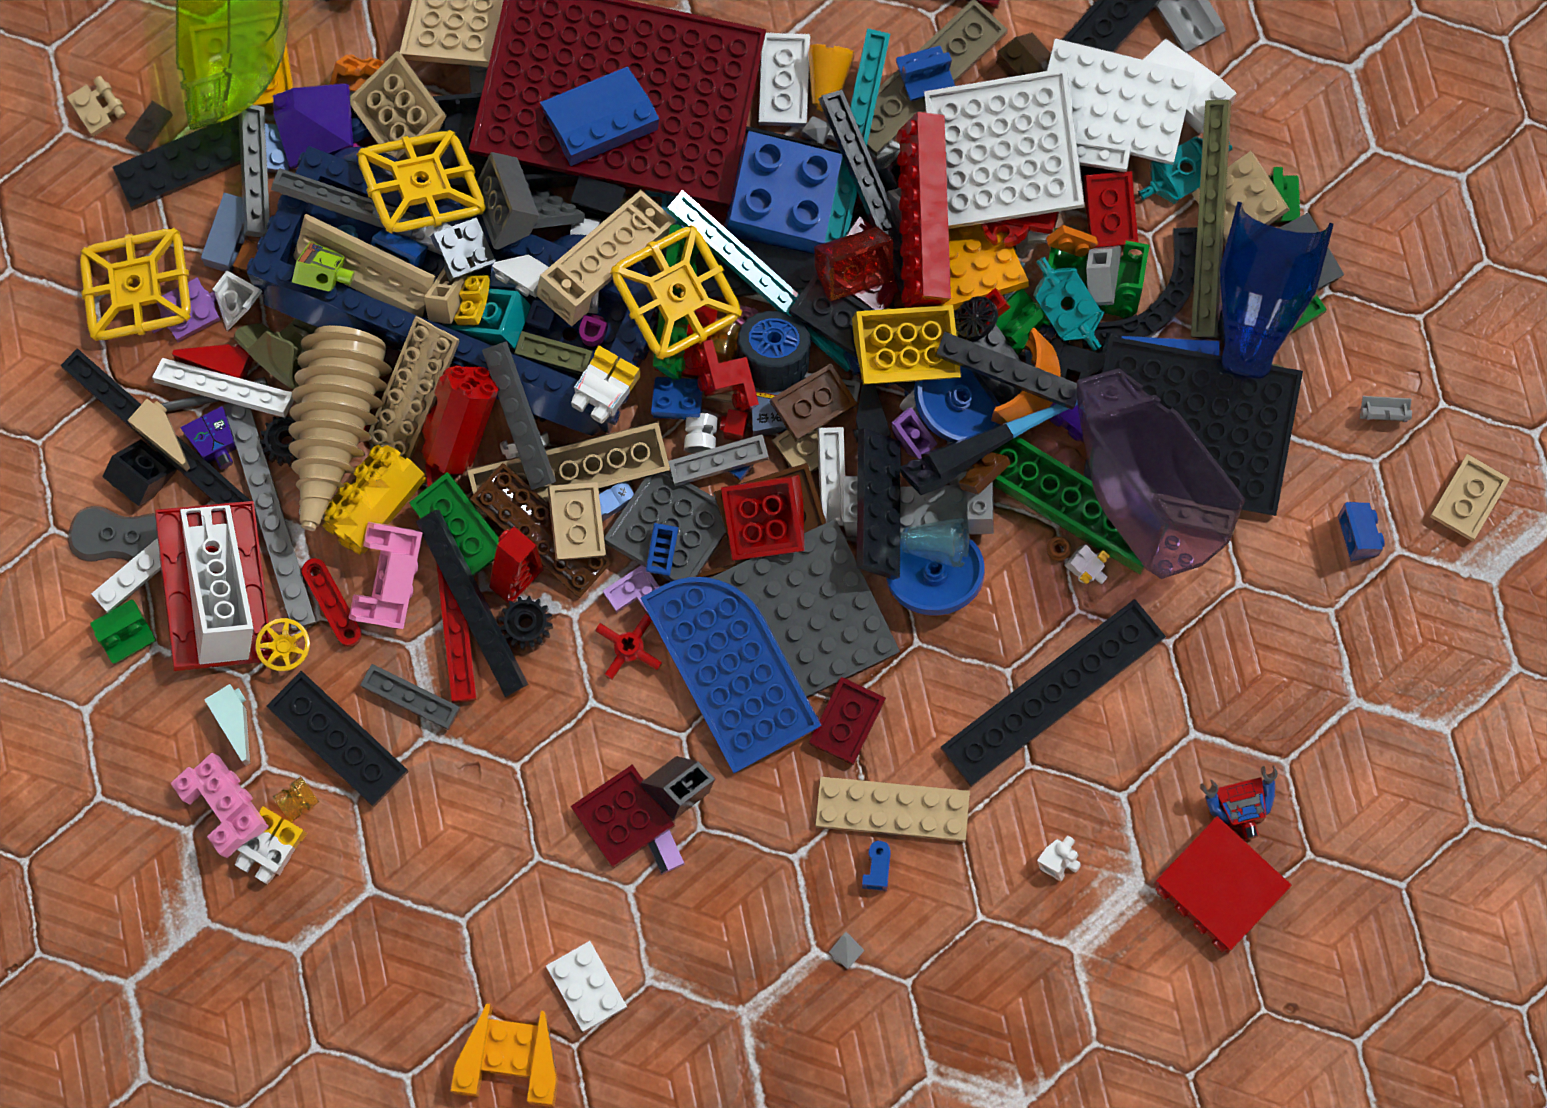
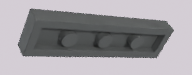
M371 664L360 684L362 688L447 730L450 729L460 711L459 706L374 664Z

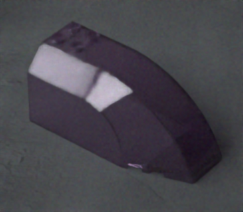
M1120 368L1079 379L1077 381V402L1080 426L1093 488L1104 513L1143 566L1160 579L1203 566L1230 542L1245 498L1181 415L1173 408L1169 410L1160 403L1161 399L1156 395L1150 396L1143 391V386Z

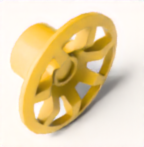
M288 618L275 619L267 623L260 630L256 639V652L259 659L266 667L275 671H289L298 667L306 659L310 649V640L305 628L300 623ZM285 623L280 635L270 628L276 624ZM289 624L296 626L301 632L290 636ZM268 631L273 641L261 643L262 636ZM303 636L305 638L304 651L298 648L296 643ZM261 648L272 650L273 653L268 661L263 657ZM297 654L301 655V657L296 662L290 664V661L293 660L297 656ZM278 659L285 662L286 666H276L272 663Z

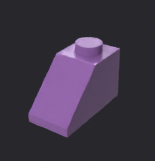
M911 407L906 409L892 422L894 436L898 441H901V446L907 454L921 459V454L930 451L937 445V442Z

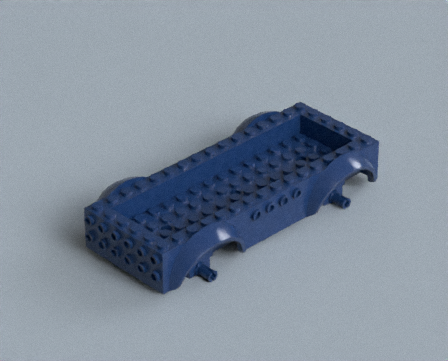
M308 146L306 152L300 154L295 174L372 199L367 194L366 190L368 187L359 167L357 157L358 151L366 147H348L331 155ZM387 153L379 154L394 162L400 161ZM368 162L377 184L394 180L392 172ZM421 177L417 178V182H425ZM399 190L381 194L384 204L398 208L403 201ZM282 194L277 203L278 210L275 216L272 215L268 221V231L265 237L262 236L257 244L258 252L255 258H251L247 265V274L252 284L262 291L263 304L316 327L344 326L358 329L378 337L389 346L402 350L414 318L417 315L372 298L340 282L336 283L332 291H325L292 282L296 265L294 252L300 236L304 215L308 214L335 228L341 225H351L356 229L355 232L358 234V239L370 245L373 236L383 228ZM444 199L435 200L439 214L465 209L462 207V204L451 199L448 201ZM426 203L409 206L406 210L418 215V219L431 216ZM482 215L446 222L450 226H454L477 217L496 262L530 255L550 267L587 236L582 234L566 235L554 242H550L530 234L505 247L494 249ZM427 250L421 269L434 275L435 282L445 267V260L443 255ZM640 261L626 268L652 277L648 269ZM492 266L473 272L471 276H489L491 278ZM623 277L639 308L654 301L646 285ZM612 279L599 290L598 313H587L586 316L598 315L604 318V322L608 324L605 339L598 346L617 355L618 361L622 358L639 368L642 360L645 361L650 348L635 320H631L629 316L630 311ZM530 294L527 297L522 295L531 306L533 300L543 302L538 296L535 298ZM658 306L643 313L655 337L657 335L660 311ZM425 308L424 315L420 318L459 339L458 347L449 367H484L489 370L482 350L492 345L444 327L442 323L428 320ZM556 313L550 332L527 325L526 321L522 329L523 332L591 350V360L598 346L590 347L585 345L581 339L579 327L583 317L571 326ZM572 330L577 332V337L572 341L564 339L563 334ZM516 347L515 349L509 348L534 419L538 420L539 417L541 422H545L547 419L591 436L600 431L610 434L613 425H616L619 420L620 409L623 403L627 402L630 393L617 409L614 417L609 415L601 424L591 417V413L595 408L594 405L588 403L583 412L578 411L571 405L575 394L574 387L582 375L529 361L515 355Z

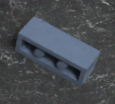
M224 193L201 259L207 267L232 273L234 269L233 264L244 241L248 240V235H244L242 197Z

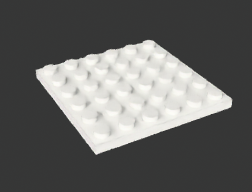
M1067 68L924 91L927 113L945 115L948 229L1085 207Z

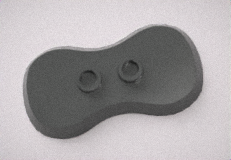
M90 506L81 509L74 516L70 525L68 536L70 550L75 556L85 561H98L107 558H121L131 561L157 539L155 513L126 517L100 506Z

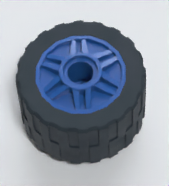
M781 311L757 313L749 317L740 327L737 337L736 359L747 357L754 387L771 392L784 391L803 380L808 372L811 345L810 332H808L806 325Z

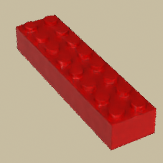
M917 112L897 133V142L900 143V152L897 160L900 166L898 186L901 188L899 210L902 211L900 233L903 239L900 254L903 257L901 278L904 280L902 302L905 303V308L942 306L951 299L945 115Z

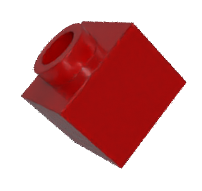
M728 409L727 416H722L720 430L723 431L724 439L733 441L744 440L748 422L747 412Z

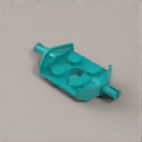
M1195 136L1178 146L1173 165L1154 160L1151 161V182L1149 186L1138 191L1141 199L1144 200L1153 194H1157L1171 203L1177 204L1179 199L1200 188L1203 139ZM1231 144L1229 145L1228 152L1233 150ZM1182 163H1189L1192 165L1193 170L1188 173L1183 172L1180 169V165Z
M1045 257L1040 258L1041 260L1036 261V263L1043 272V278L1036 286L1033 296L1062 340L1084 339L1092 351L1097 350V348L1101 347V344L1096 339L1094 331L1104 312L1100 310L1076 272L1077 269L1061 268L1054 270ZM1067 296L1071 297L1073 300L1072 307L1068 310H1063L1061 307L1062 299Z

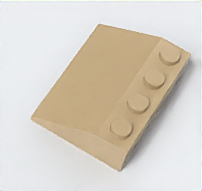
M396 51L350 96V105L378 144L401 140V137L404 136L411 138L438 132L446 118L445 113L399 51ZM432 143L413 147L416 156H425ZM403 149L386 152L400 161L408 159Z

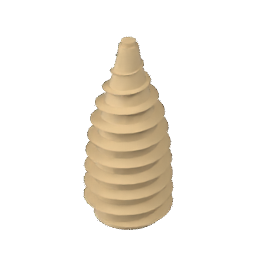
M322 326L315 329L313 334L305 336L301 340V346L305 352L300 354L297 359L302 369L298 370L294 376L299 386L292 391V397L297 404L291 407L290 415L296 422L292 423L288 430L296 441L290 443L289 450L298 458V460L291 464V467L300 478L296 482V487L300 490L301 528L315 531L316 527L320 525L329 502H333L331 498L336 489L344 487L340 482L343 475L356 472L355 468L349 464L351 459L360 458L365 455L357 445L359 442H366L372 439V436L363 429L365 426L374 425L378 422V419L369 411L370 409H377L383 406V402L374 395L375 393L384 392L388 387L384 381L379 379V376H385L392 372V368L383 362L386 344L381 339L370 333L344 326Z

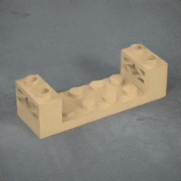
M640 190L540 275L536 295L569 325L573 326L589 312L592 296L613 279L610 273L611 267L615 266L623 258L643 249L647 243L651 241L656 242L669 235L670 225H675L676 220Z

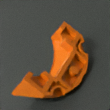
M345 55L335 63L329 85L347 83L349 90L355 92L385 61L371 57L360 59L354 55Z
M1032 328L1025 345V349L1030 350L1032 353L1031 363L1039 369L1061 376L1059 360L1053 346L1035 328ZM1022 391L1011 401L995 407L991 421L1002 425L1051 407L1053 402Z

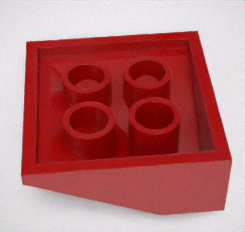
M799 475L721 487L733 561L805 550L803 495Z

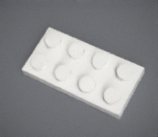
M766 33L761 60L759 125L805 127L807 124L810 34Z

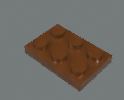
M831 363L772 397L769 401L795 442L858 404Z

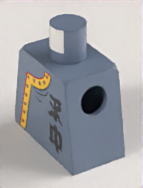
M755 387L759 405L752 409L753 437L762 434L767 436L786 431V426L769 402L772 397L783 391L771 392Z

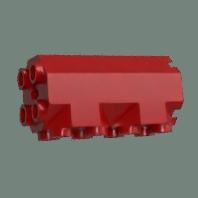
M449 367L439 377L434 392L438 403L426 415L422 427L425 437L422 453L428 465L432 467L433 464L440 466L439 471L444 474L447 472L449 474H463L468 466L470 468L473 465L498 393L496 383L489 375V370L484 367Z

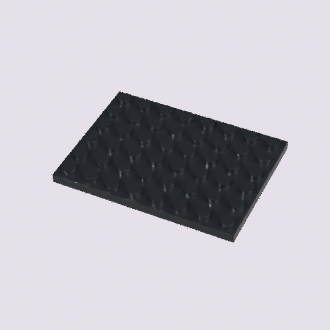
M1109 336L1083 476L1097 484L1276 516L1303 371Z

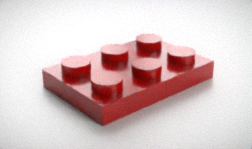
M1132 171L1083 176L1088 234L1096 237L1098 242L1096 247L1125 245L1126 241L1139 243Z

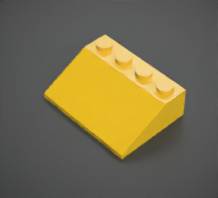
M953 305L856 311L852 317L854 343L863 385L961 377L960 366L935 357L944 332L956 336Z

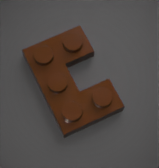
M991 452L965 471H968L966 476L958 483L962 490L979 495L1011 463L1007 456Z

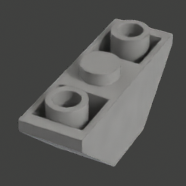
M1121 246L1097 247L1089 250L1086 267L1088 291L1097 305L1114 304Z

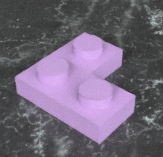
M643 565L603 590V594L616 613L635 600H638L649 615L641 597L659 588V585L649 572H645L646 567Z

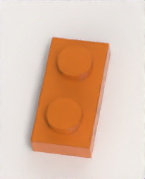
M1061 225L1046 237L1048 246L1079 257L1087 255L1090 249L1098 245L1095 236L1065 225Z

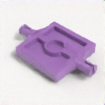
M198 277L188 282L191 318L188 322L184 321L181 324L167 327L173 333L177 342L221 320L215 310L214 302L217 301L215 292L209 293L205 290ZM179 287L162 295V297L181 308ZM157 303L161 318L176 315ZM164 328L152 330V332L155 334Z

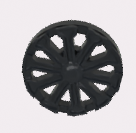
M983 296L970 298L971 300L965 301L955 315L956 330L967 340L984 338L993 330L997 323L998 310L996 305L990 299Z

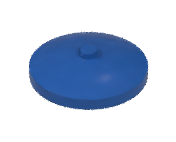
M961 366L960 378L915 381L914 386L915 404L923 422L937 436L952 443L1000 425L991 421L996 406L971 370Z
M965 534L904 536L900 539V578L895 580L886 578L887 585L893 597L911 611L924 615L949 614L965 607L978 595L984 582V560L978 546Z

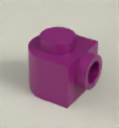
M594 314L591 317L583 316L579 333L585 345L596 347L604 341L608 330V324L604 322V318Z

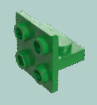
M1273 167L1271 174L1268 176L1290 209L1274 222H1291L1300 217L1299 176L1283 175V167Z
M1024 289L1015 291L1006 300L1010 308L998 317L996 323L1017 355L1024 350L1032 328L1038 331L1044 322L1047 325L1049 324L1048 319L1045 317L1046 314L1039 303L1033 302Z
M133 599L90 623L95 632V637L114 665L156 642L154 634Z

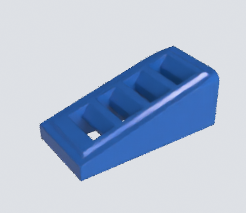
M654 523L645 572L670 576L679 527ZM657 533L672 536L671 540L657 538ZM655 544H667L670 545V549L655 547ZM654 552L668 554V559L656 557ZM652 561L667 563L666 568L652 566Z

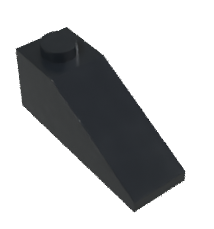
M862 383L856 417V429H852L856 443H858V430L863 428L891 438L875 384L863 385Z

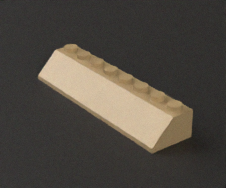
M653 422L545 450L556 482L533 490L545 501H549V486L598 482V488L670 470L659 423ZM520 457L468 469L473 495L502 463L530 487ZM477 507V510L480 512V514L483 517H487V515Z

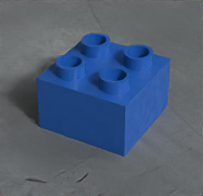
M749 131L742 146L724 228L739 239L818 255L825 243L843 154Z

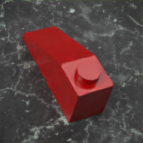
M225 344L175 349L172 352L176 362L243 380L246 379L254 360L238 344L235 347Z

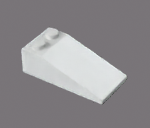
M1167 39L1162 41L1143 59L1195 73L1184 120L1199 134L1204 131L1205 100L1229 99L1231 105L1234 103L1236 92L1219 76Z

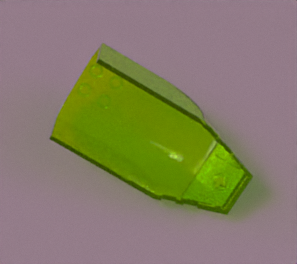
M176 0L177 70L182 71L183 80L180 82L181 89L186 90L187 100L184 102L190 130L216 124L240 114L265 92L273 80L284 54L288 33L289 0Z

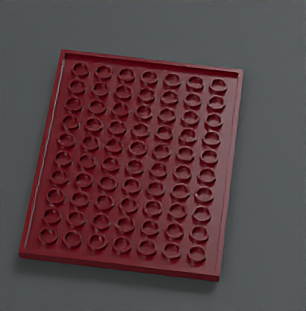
M503 0L469 153L489 157L490 153L494 152L516 157L519 163L523 165L589 177L595 180L676 197L683 190L695 201L730 207L767 29L630 0ZM628 66L649 97L659 117L658 130L570 166L541 108L540 102Z

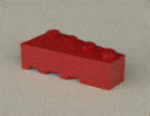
M515 526L510 531L508 529L505 530L498 538L499 543L496 548L489 588L508 604L510 600L515 602L544 570L537 545Z

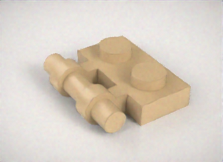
M101 76L96 77L93 81L97 86L96 90L91 91L88 85H85L67 96V99L92 137L113 125L109 119L111 115L115 114L118 119L126 115L122 108V102L120 99L115 98L111 92L112 87ZM103 97L108 103L104 108L98 102Z

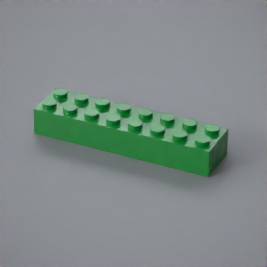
M1018 436L992 451L1007 456L1011 463L993 480L994 487L1098 550H1104L1111 558L1141 575L1165 537L1169 527Z

